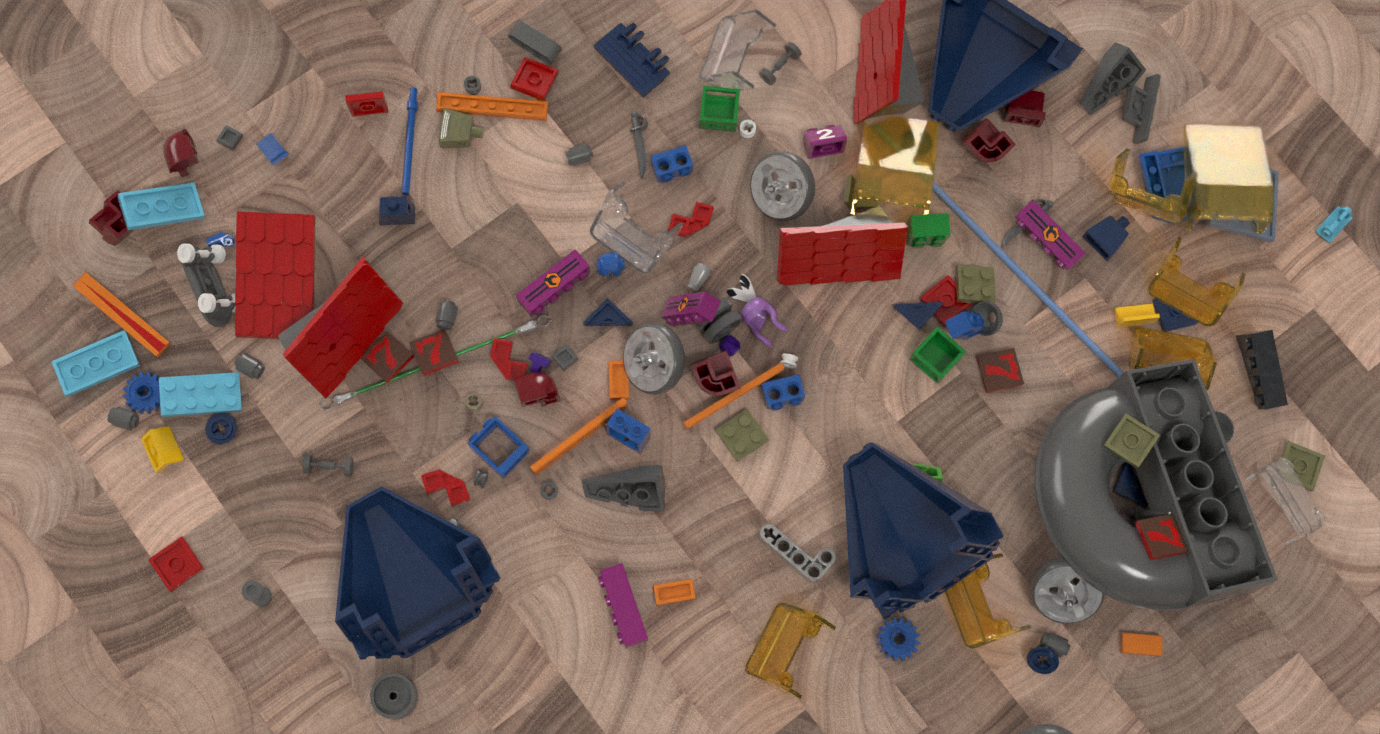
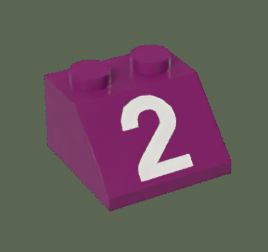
M829 125L824 129L817 130V128H812L804 132L803 142L807 159L844 153L847 135L842 127Z

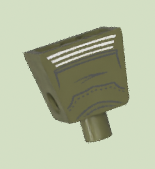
M444 108L438 140L440 148L470 147L472 137L483 138L484 128L475 127L474 119L471 115Z

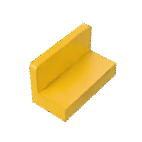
M1153 304L1114 309L1117 328L1154 324L1160 318V314H1155Z
M169 426L150 429L140 438L155 473L162 472L169 464L179 463L184 460Z

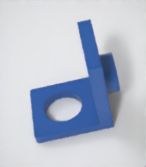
M272 133L256 143L272 165L277 164L289 155Z

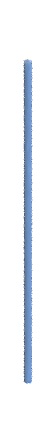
M878 125L872 129L1118 378L1124 373Z

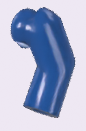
M223 232L205 239L209 247L217 244L231 247L235 242L231 235Z

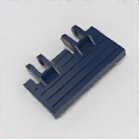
M620 23L594 44V49L644 98L670 74L665 67L658 72L670 58L665 55L653 64L652 61L661 54L662 50L656 48L650 52L641 42L634 47L644 37L645 33L639 31L629 39L628 36L635 31L637 25L632 23L625 27Z

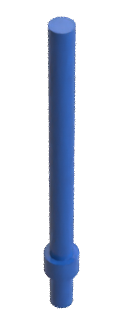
M414 87L410 88L409 101H407L408 121L402 183L403 195H409L415 115L416 111H418L417 88Z

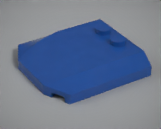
M1211 141L1138 155L1152 218L1173 224L1193 220V211L1198 212L1199 208L1207 210L1210 168L1196 167L1197 159L1202 160V156L1210 157L1214 155Z

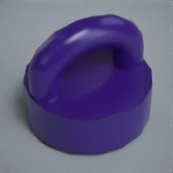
M727 335L721 341L719 347L722 352L727 350L729 356H734L740 350L741 345L735 337Z

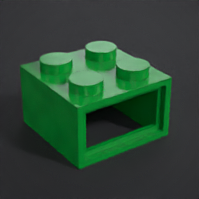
M703 86L699 129L736 132L740 89ZM707 91L735 94V97L707 94Z
M949 213L911 215L906 222L908 227L906 233L907 246H912L913 248H922L924 245L941 247L951 236Z
M937 326L912 353L909 360L934 382L939 384L962 359L966 351Z

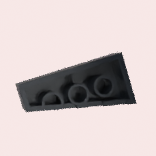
M1273 330L1236 335L1254 393V401L1258 409L1266 410L1288 405Z

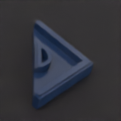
M608 298L583 322L584 326H631L633 324V321Z
M1158 298L1152 300L1156 313L1160 314L1159 322L1163 333L1198 324L1197 320H1193L1176 308L1164 304Z
M943 303L895 304L893 307L920 330Z
M1125 462L1112 493L1146 508L1148 503L1141 491L1142 488L1138 478L1135 476L1131 464Z

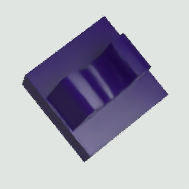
M531 352L529 360L533 361L530 370L535 373H540L543 366L549 367L552 362L551 359L537 352Z

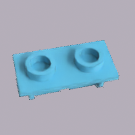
M1338 206L1315 232L1330 243L1351 221L1352 210L1349 207L1341 208Z

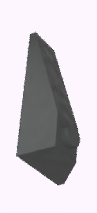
M1115 42L1103 56L1080 102L1089 115L1105 106L1113 96H1119L1122 93L1121 91L1127 86H1133L1146 71V68L1129 47Z
M662 465L640 466L582 479L584 494L587 498L603 502L614 501L621 503V506L625 507L631 505L639 507V510L642 511L665 510V478Z

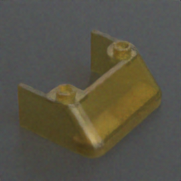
M1126 148L1116 157L1109 182V188L1114 201L1120 205L1171 223L1180 222L1186 215L1198 172L1194 171L1184 181L1180 196L1170 194L1162 198L1128 186V181L1123 177L1130 149Z
M1178 237L1150 282L1148 291L1154 298H1158L1168 306L1176 308L1202 325L1213 326L1218 322L1242 288L1246 274L1242 272L1233 286L1225 282H1219L1211 290L1178 272L1182 266L1180 257L1175 255L1182 239Z
M1134 328L1128 363L1130 370L1195 359L1205 388L1209 390L1217 361L1210 344L1206 340L1148 328Z
M1002 553L994 554L993 559L989 562H992L1004 556ZM987 563L945 592L963 641L967 647L972 649L1032 628L1031 625L1012 629L1010 622L1006 619L1001 618L994 621L980 583L987 581L990 576Z
M779 603L774 608L746 663V673L780 692L801 699L802 695L791 689L794 679L787 671L804 637L809 639L815 637L819 633L821 626L834 631L836 626L815 612L790 604Z

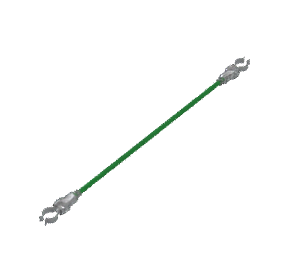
M530 320L514 329V331L496 338L504 339L514 334L532 332L538 329L540 324L537 325L536 322L538 321ZM494 338L459 351L456 355L459 356L491 344ZM418 367L394 376L389 382L418 372L420 368ZM381 381L358 391H349L344 394L339 393L333 396L331 401L334 400L332 406L324 410L332 409L333 405L340 406L358 394L387 383ZM329 398L323 399V400L321 401V404H318V405H322V403H323L324 400H327V399L330 400V399H329Z

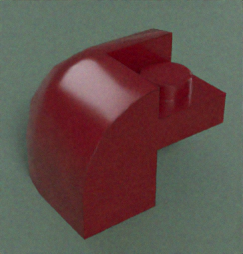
M985 118L976 128L969 131L961 141L972 156L986 163L998 161L1016 145L1005 131L999 132L988 118Z
M184 129L167 137L163 145V152L169 172H178L181 177L189 175L186 167L199 163L196 156L198 153L191 135L187 129Z
M119 190L104 201L103 209L89 219V224L103 235V240L113 246L119 244L133 231L127 230L118 200V193H121Z
M727 350L707 356L691 364L699 387L709 395L720 396L741 388Z
M530 373L514 378L522 407L540 402L543 407L561 401L554 380L547 374Z

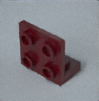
M1030 91L1007 104L1004 122L1041 127L1046 112H1043L1045 93Z

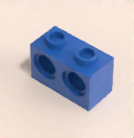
M686 145L651 156V165L658 183L662 181L666 183L675 177H685L693 172V162ZM683 160L686 162V164L679 165L677 164V162ZM661 166L668 167V170L662 171L659 168Z
M964 311L945 321L952 339L967 340L986 330L983 317L974 312Z
M800 375L762 383L761 390L766 409L772 408V411L782 409L784 405L788 404L796 406L805 399ZM795 388L798 394L790 395L788 389ZM775 392L779 395V399L773 400L769 394Z

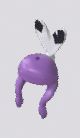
M742 274L740 276V284L743 290L729 288L727 289V294L734 299L748 302L741 311L744 324L746 326L749 325L753 335L760 339L764 345L772 348L770 340L760 334V330L766 320V314H770L772 323L779 330L788 332V329L776 319V308L767 300L756 297L750 279Z

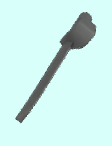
M633 111L631 113L633 128L630 129V132L634 133L640 165V178H643L646 170V154L641 131L647 128L648 121L645 116ZM639 119H644V123L640 126Z
M1044 199L1035 201L1036 203L1041 202L1043 204L1041 208L1045 212L1053 206L1052 201ZM1018 225L1011 229L1003 239L1001 248H1004L1012 238L1024 229H1021Z
M1141 506L1126 510V515L1129 516L1134 526H1136L1135 523L1139 520L1170 515L1172 511L1143 510Z

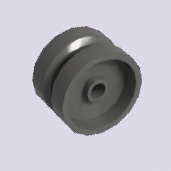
M726 297L719 299L721 303L712 322L695 324L699 331H705L704 338L709 344H714L729 335L743 321L738 311H731L733 305Z
M397 673L385 674L378 678L372 686L370 693L371 704L374 710L382 717L391 720L404 719L411 715L417 706L418 690L414 683L404 675ZM393 693L397 694V698L395 700H392Z

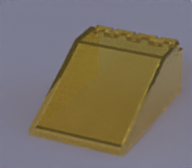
M895 116L873 117L865 120L851 214H855L857 199L871 201V195H875L874 201L890 203V198H894L893 204L909 206V201H913L912 207L924 208L923 214L929 213L935 173L938 122Z
M1185 125L1186 231H1191L1199 219H1214V213H1216L1217 220H1233L1235 214L1236 220L1252 221L1253 215H1255L1258 234H1262L1272 223L1274 190L1260 127Z

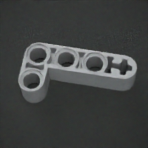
M772 524L764 525L759 532L760 541L809 583L818 582L835 561V553L830 548L822 549L812 559ZM771 531V537L765 538V532ZM776 537H779L775 545H773L774 539L776 540ZM778 544H787L788 551H780L778 549ZM828 554L831 558V562H823L821 560V555ZM801 556L803 564H795L793 557ZM811 568L816 569L818 577H810L808 570Z

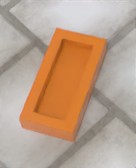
M623 360L608 361L610 400H620L623 397L624 399H629L628 377L624 369Z
M692 579L653 586L656 606L696 599Z
M1121 633V654L1162 656V636Z

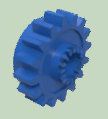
M149 371L146 376L143 372L139 373V377L132 375L133 381L127 380L126 382L129 386L123 387V390L127 392V394L123 395V398L127 400L125 404L128 407L131 406L132 411L136 412L138 410V413L142 415L144 411L148 414H151L152 410L158 411L160 406V377L157 374L153 376ZM145 390L149 391L147 395L142 396Z
M902 617L899 622H897L896 618H892V623L889 621L884 622L886 628L881 626L879 630L882 633L876 635L877 638H880V641L876 643L882 647L880 653L885 652L887 659L890 656L893 657L894 662L898 658L902 662L905 661V656L909 659L913 657L911 651L916 653L918 650L915 646L921 644V642L916 640L920 634H915L914 632L917 627L911 628V621L909 620L907 623H904V618ZM894 635H900L903 643L900 645L895 643Z

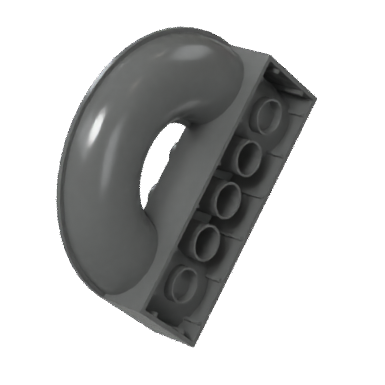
M1195 359L1128 370L1109 387L1094 390L1071 402L1051 422L1043 436L1036 457L1034 488L1037 506L1046 532L1057 551L1067 564L1095 589L1112 599L1134 607L1149 610H1177L1251 594L1278 580ZM1126 413L1160 434V437L1139 468L1135 469L1150 510L1172 511L1171 514H1173L1188 549L1184 554L1150 560L1138 529L1130 525L1120 515L1112 501L1110 494L1111 478L1117 467L1126 461L1103 446Z

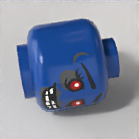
M617 252L601 254L600 259H597L598 273L602 274L604 278L619 277L622 269H625L624 258H620Z

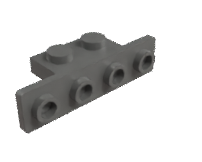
M1159 74L1147 77L1143 90L1135 85L1128 88L1122 120L1135 126L1132 142L1134 144L1148 140L1157 92L1160 86L1161 75Z

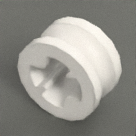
M752 120L742 121L739 129L740 135L744 138L753 137L756 132V124ZM745 126L751 128V132L744 131Z
M783 353L781 356L783 360L780 363L787 368H796L797 364L795 362L798 361V357Z

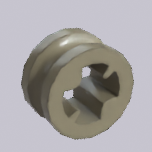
M469 393L465 398L466 408L472 412L481 409L483 403L481 396L477 393ZM471 398H473V400L474 398H477L478 404L476 406L474 404L473 406H470Z

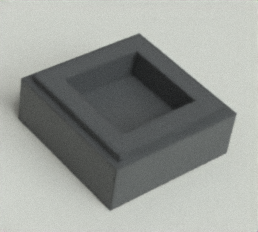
M226 125L216 141L234 151L243 134Z
M566 344L551 356L563 372L578 361V357Z

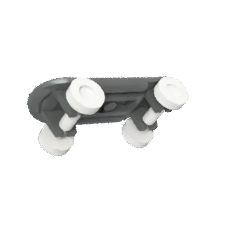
M181 244L177 250V256L183 266L203 317L214 327H224L229 323L232 312H235L236 309L235 293L227 296L213 263L220 264L224 261L226 256L224 247L222 245H212L200 249L195 245Z

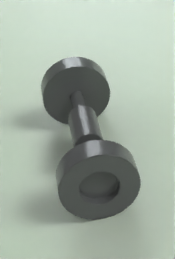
M788 42L784 48L788 54L785 57H781L774 64V68L771 71L763 68L759 72L762 80L768 85H773L776 82V77L773 73L776 70L779 71L787 63V59L790 56L798 59L802 55L800 49L794 43Z
M305 454L303 473H311L312 466H320L321 469L331 470L342 468L344 469V476L351 477L354 459L346 457L344 465L330 461H321L319 463L313 462L312 454Z
M248 581L242 587L243 597L259 607L268 605L272 599L271 591L257 581Z

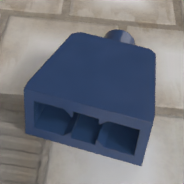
M391 196L380 198L379 225L415 224V205L408 197Z
M1109 216L1089 228L1082 237L1106 261H1109L1129 235L1125 228L1130 223L1124 216L1120 217L1117 221L1112 216Z

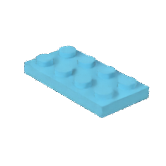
M195 183L118 193V200L127 230L204 219L205 216Z
M125 330L51 361L66 397L140 366Z
M239 372L159 378L161 417L242 412Z

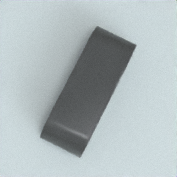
M518 21L508 35L513 43L549 65L554 62L562 51L560 45L522 21Z

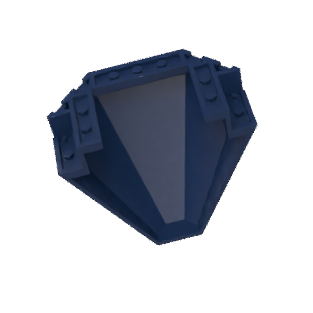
M942 0L928 111L932 113L930 117L937 122L944 121L947 123L945 127L954 133L956 130L961 131L1071 69V65L1083 48L1008 0Z
M867 443L859 453L851 455L848 458L849 460L843 464L850 598L871 599L875 607L879 609L883 619L889 618L898 610L900 613L910 610L919 602L924 601V603L933 601L993 559L992 551L997 550L1000 544L998 540L1004 536L992 515L993 513L877 443Z
M381 486L346 507L335 623L349 642H352L360 660L366 659L368 656H375L376 659H391L393 655L409 658L479 617L482 612L480 609L482 604L487 603L493 593L492 587L494 583L499 582L501 577L479 537Z

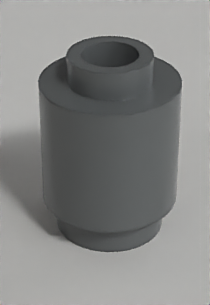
M586 143L569 148V151L565 152L569 166H577L591 161L590 157H593L591 146H586Z
M445 300L444 303L439 304L436 317V326L438 328L451 330L452 326H454L458 307L455 306L454 302Z
M247 353L240 354L234 363L236 370L251 379H259L265 370V366L262 365L261 361Z
M121 407L111 408L107 420L112 426L131 431L139 424L137 412Z
M1044 632L1039 643L1040 647L1047 645L1049 649H1054L1059 658L1063 655L1066 656L1070 649L1068 639L1051 632Z

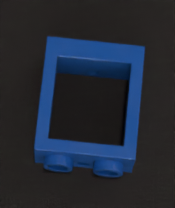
M618 408L606 424L607 435L641 454L650 440V428Z
M496 416L493 419H488L483 424V429L479 433H474L468 443L470 449L502 479L530 452L529 447ZM496 428H499L518 446L499 467L478 448Z

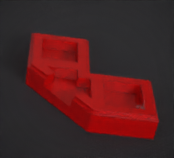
M696 202L691 218L673 214L668 233L686 238L709 226L714 206Z
M494 338L490 357L505 379L515 381L514 378L527 375L528 363L510 360L513 341Z
M440 469L421 475L427 495L446 489L452 507L471 501L463 480Z

